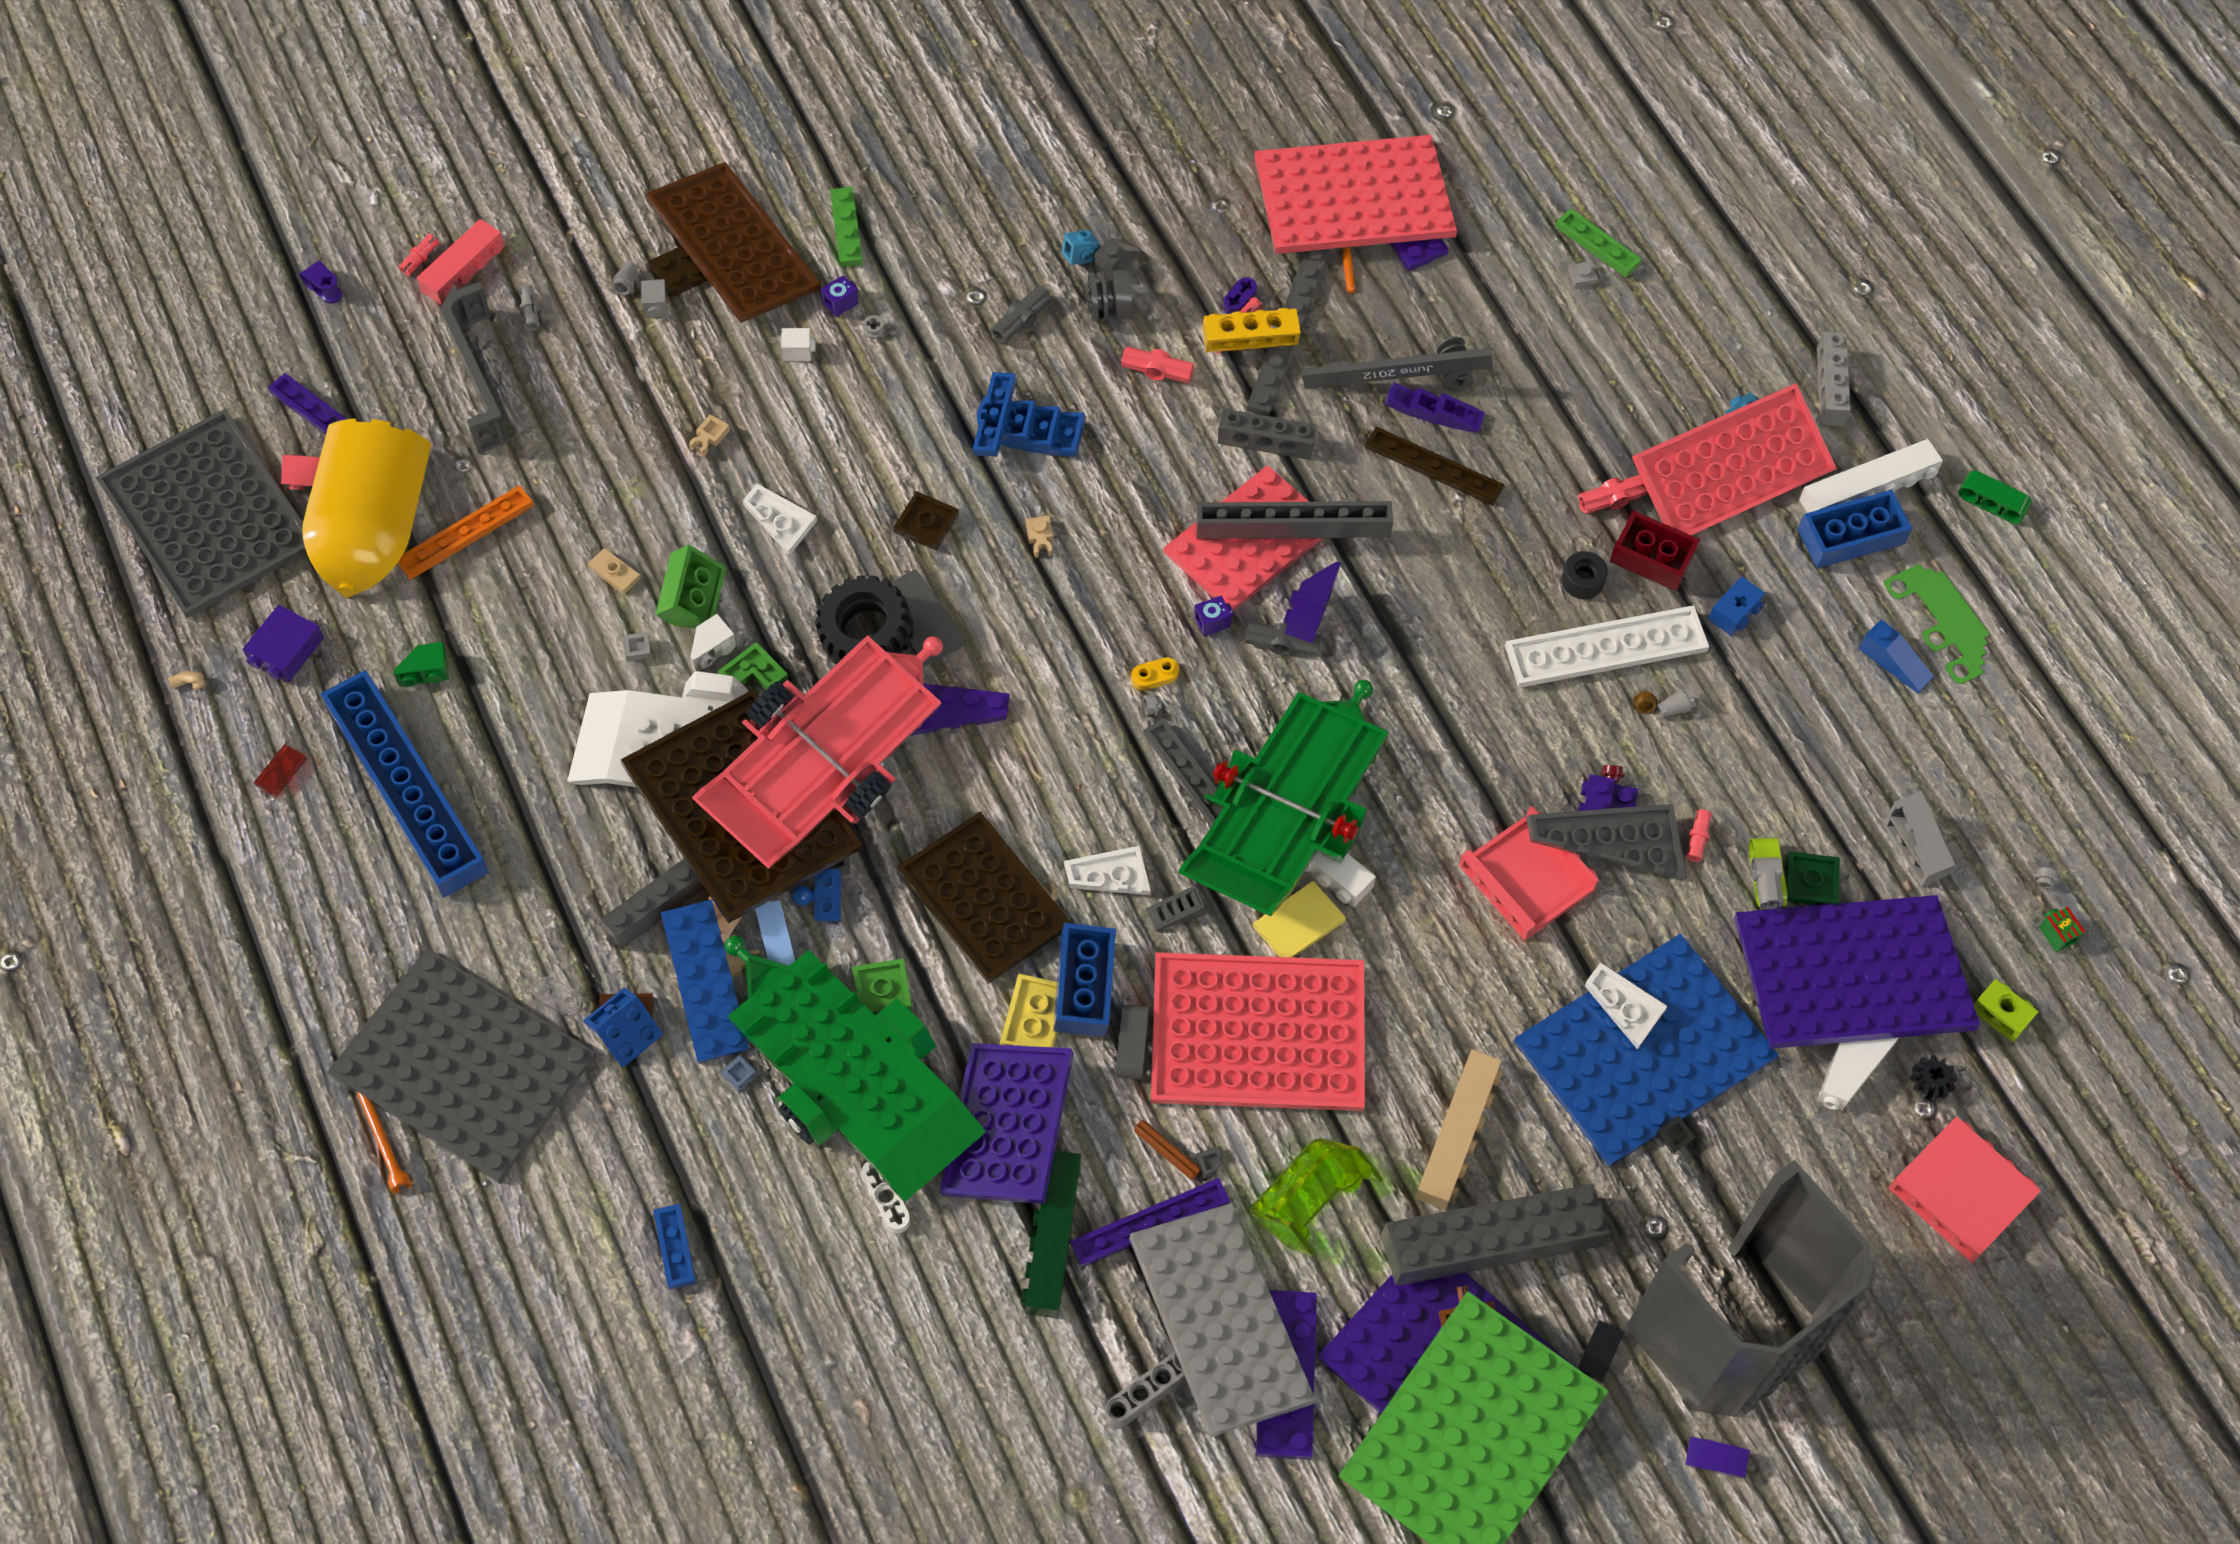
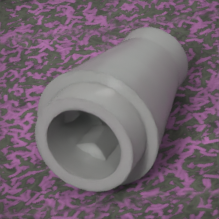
M631 261L625 262L624 266L613 277L612 289L617 294L628 295L633 291L638 270L635 263Z
M1679 689L1661 703L1656 704L1661 718L1690 712L1691 708L1696 706L1689 689Z

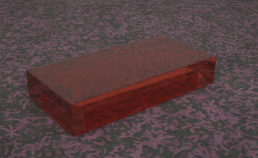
M284 744L253 783L257 788L276 798L307 758L304 754Z

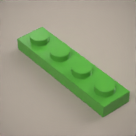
M853 187L830 189L840 267L863 265Z
M1571 208L1556 221L1555 227L1625 278L1640 265L1642 260L1640 257Z

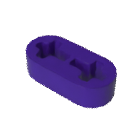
M1250 277L1241 278L1224 298V311L1226 314L1239 312L1252 297L1255 298L1257 283L1254 279Z

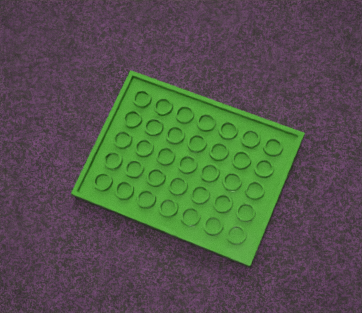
M1467 1291L1338 1477L1428 1544H1505L1609 1391Z

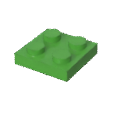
M904 958L852 967L857 997L874 1015L896 998L909 1010H912Z

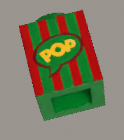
M2069 907L2061 910L2055 908L2044 915L2045 919L2039 926L2056 953L2078 943L2085 934V930Z

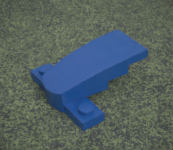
M992 372L987 395L977 410L978 430L973 446L974 455L998 457L1000 445L1041 454L1077 457L1086 421L1085 413L1061 412L1060 406H1036L1035 400L1012 401L1017 381L1015 373Z

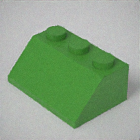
M689 544L671 552L655 615L673 626L696 629L697 626L713 617L716 613L726 566Z

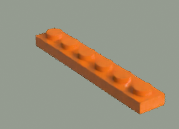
M518 485L405 552L397 565L410 581L534 507L533 501L523 488Z

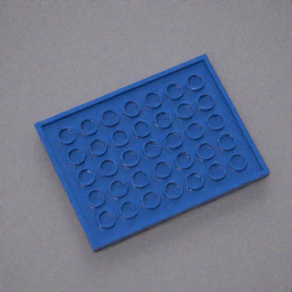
M1681 933L1617 973L1667 1006L1665 1012L1638 1049L1589 991L1518 1035L1513 1041L1609 1168L1658 1136L1656 1131L1675 1116H1680L1684 1120L1776 1060L1779 1056L1774 1049L1769 1048L1766 1038Z

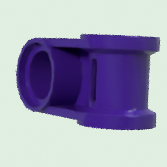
M316 261L299 273L303 283L324 302L332 304L342 298L343 294L337 285V277L321 261Z

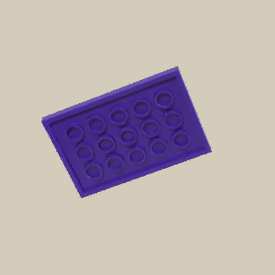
M971 1043L959 1100L986 1132L945 1167L940 1188L942 1196L1045 1204L1074 1056L1071 1048Z

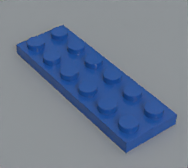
M712 900L661 912L697 1063L749 1051L747 1038L728 1018V1015L737 1009L739 1005Z

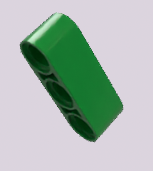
M1970 471L1958 490L1959 496L1966 502L2012 524L2021 523L2032 505L2031 498L2025 493L1979 471Z

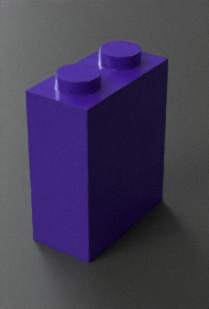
M278 604L242 650L247 658L246 662L255 669L262 668L272 678L276 680L281 678L289 683L324 639L319 625Z

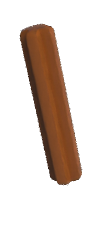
M1141 1120L1135 1126L1134 1131L1138 1136L1190 1180H1194L1199 1175L1201 1168L1149 1123Z

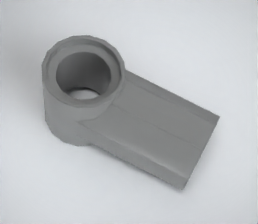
M1779 857L1753 858L1751 861V875L1753 881L1757 883L1760 907L1774 909L1782 906L1784 902L1780 881L1782 878L1781 859Z

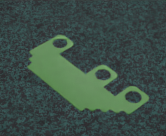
M1918 564L1884 581V586L1895 599H1901L1916 592L1939 622V624L1922 632V638L1933 651H1939L1954 643L1962 653V657L1946 665L1947 672L1956 683L1962 684L1984 673L1980 666L1985 663L1982 659V656L1986 654L1983 646L1987 645L1984 637L1989 636V633L1944 572L1934 573L1931 568L1924 570ZM1894 580H1901L1906 584V590L1903 593H1896L1892 590L1891 583ZM1934 631L1940 632L1945 640L1942 644L1935 645L1930 642L1929 634ZM1956 664H1963L1968 668L1969 673L1966 677H1957L1953 673V667Z

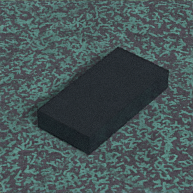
M1599 1320L1577 1368L1588 1377L1602 1383L1625 1332Z

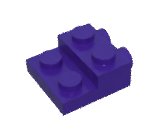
M1590 774L1588 781L1583 780L1580 795L1585 797L1584 803H1579L1578 811L1636 807L1638 788L1614 784L1615 779Z

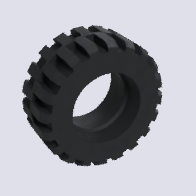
M864 575L856 576L857 579L855 580L850 578L843 580L844 584L840 586L836 584L831 588L832 592L830 595L828 593L822 598L823 605L820 604L817 608L816 613L818 617L815 619V625L823 648L828 657L832 658L833 663L838 664L863 640L848 637L843 632L847 622L854 615L868 610L878 611L887 616L883 627L876 634L870 636V638L886 652L903 654V649L908 650L911 644L909 638H912L914 634L913 618L905 597H903L897 586H892L890 581L883 579L880 582L878 576L871 575L869 579H866Z

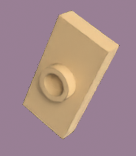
M605 548L587 564L591 571L623 595L641 579L639 573Z

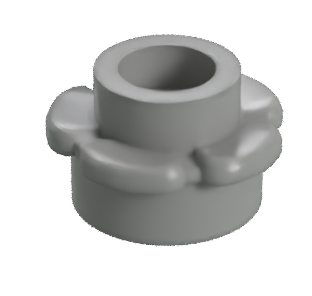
M1154 692L1143 696V707L1146 715L1153 714V716H1157L1158 711L1162 710L1160 696H1155Z
M2039 868L2037 874L2034 875L2035 881L2038 882L2037 885L2044 889H2052L2053 886H2057L2060 883L2058 879L2059 873L2051 868Z

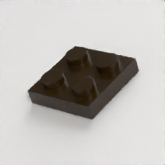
M682 246L648 261L649 267L658 280L665 279L667 293L670 298L708 281Z
M916 491L894 525V533L937 551L958 517L959 509Z

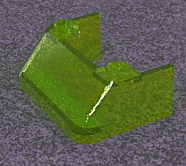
M1318 1138L1311 1141L1252 1204L1250 1213L1260 1225L1287 1248L1313 1257L1316 1252L1309 1244L1311 1232L1306 1227L1338 1191L1353 1192L1361 1186L1364 1179L1380 1183L1383 1178L1359 1147Z

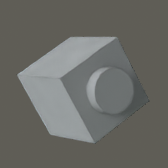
M665 279L641 281L644 317L657 318L668 316Z

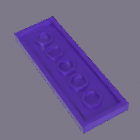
M1269 1290L1314 1395L1317 1293ZM1314 1404L1257 1422L1256 1456L1312 1460Z

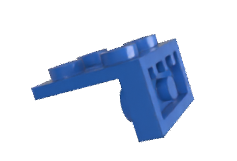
M625 987L583 1020L586 1026L600 1037L621 1067H625L663 1035L638 996Z

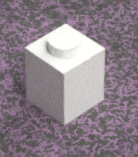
M782 328L781 351L783 361H811V352L816 351V340L811 338L810 328Z

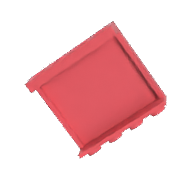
M1533 806L1529 808L1525 817L1473 853L1470 849L1463 853L1459 862V867L1524 941L1593 893L1599 881L1595 871L1581 861L1579 854L1530 842L1526 817L1531 814H1542L1537 812Z
M1957 1116L1889 1186V1189L1972 1264L2041 1192L2030 1177L2024 1176L2018 1171L2011 1160L2002 1157L1994 1150V1146L1988 1140L1982 1139L1973 1131L1969 1123L1960 1120Z

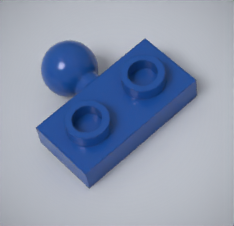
M826 869L815 875V891H811L806 886H798L792 892V900L798 906H806L811 901H815V922H841V869Z

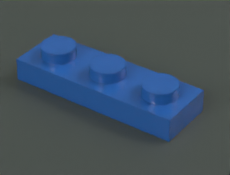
M680 1203L654 1209L653 1212L668 1289L671 1290L696 1284Z

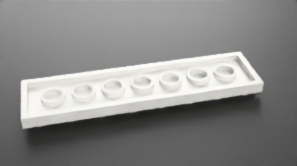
M1693 605L1506 641L1505 648L1518 688L1703 653L1708 651L1709 645Z

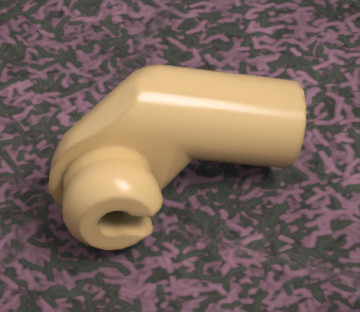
M184 671L168 677L172 689L191 683L195 690L206 686V682L203 679L204 675L199 672Z

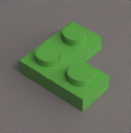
M757 642L718 670V674L734 676L743 685L752 678H755L766 690L774 682L779 681L783 684L789 679L788 674Z

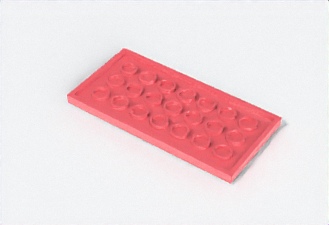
M1797 383L1632 456L1662 523L1689 535L1696 534L1837 469Z

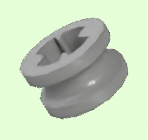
M871 315L864 319L863 329L866 337L877 339L884 334V322L881 317ZM871 325H876V329H871Z

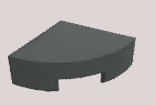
M1221 1146L1195 1154V1159L1201 1168L1200 1172L1204 1181L1213 1177L1220 1168L1222 1161Z

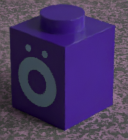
M844 275L821 288L822 302L835 317L840 316L859 304L858 287Z
M1222 595L1194 606V619L1203 637L1230 628L1233 610L1229 603H1225Z

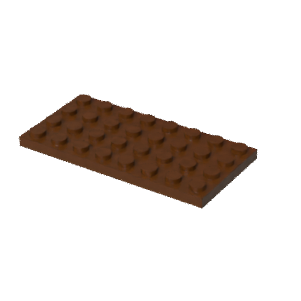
M726 162L646 193V200L740 323L820 290L821 283Z

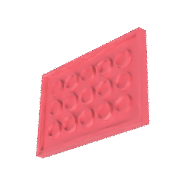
M1267 465L1222 502L1309 501ZM1195 522L1164 547L1163 553L1211 597L1215 598L1222 595L1225 603H1229L1234 612L1323 538L1197 539Z

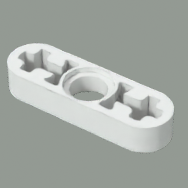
M866 1162L862 1168L863 1180L887 1228L893 1233L906 1231L910 1225V1216L904 1202L895 1194L880 1174L881 1184L877 1186L874 1176H869L870 1170L874 1167L869 1162ZM889 1190L894 1194V1197L890 1202L883 1203L878 1199L880 1192ZM894 1207L897 1215L903 1217L902 1224L900 1225L892 1222L893 1214L890 1209Z

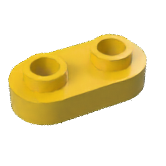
M1168 657L1137 665L1131 672V683L1136 689L1142 691L1173 683L1179 676V665L1174 659ZM1163 667H1170L1171 669L1165 670ZM1141 673H1146L1147 676H1146V677H1142V676H1140V674H1141Z

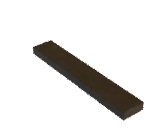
M1377 426L1365 444V448L1491 506H1494L1504 489L1505 484Z

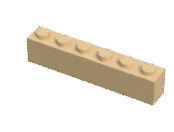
M1471 1049L1415 1199L1446 1210L1449 1202L1454 1204L1460 1189L1455 1187L1458 1178L1463 1180L1468 1168V1164L1464 1163L1466 1155L1472 1156L1477 1141L1473 1140L1475 1131L1481 1133L1486 1117L1481 1116L1484 1108L1490 1109L1495 1095L1490 1093L1493 1085H1499L1503 1071L1499 1070L1501 1060Z

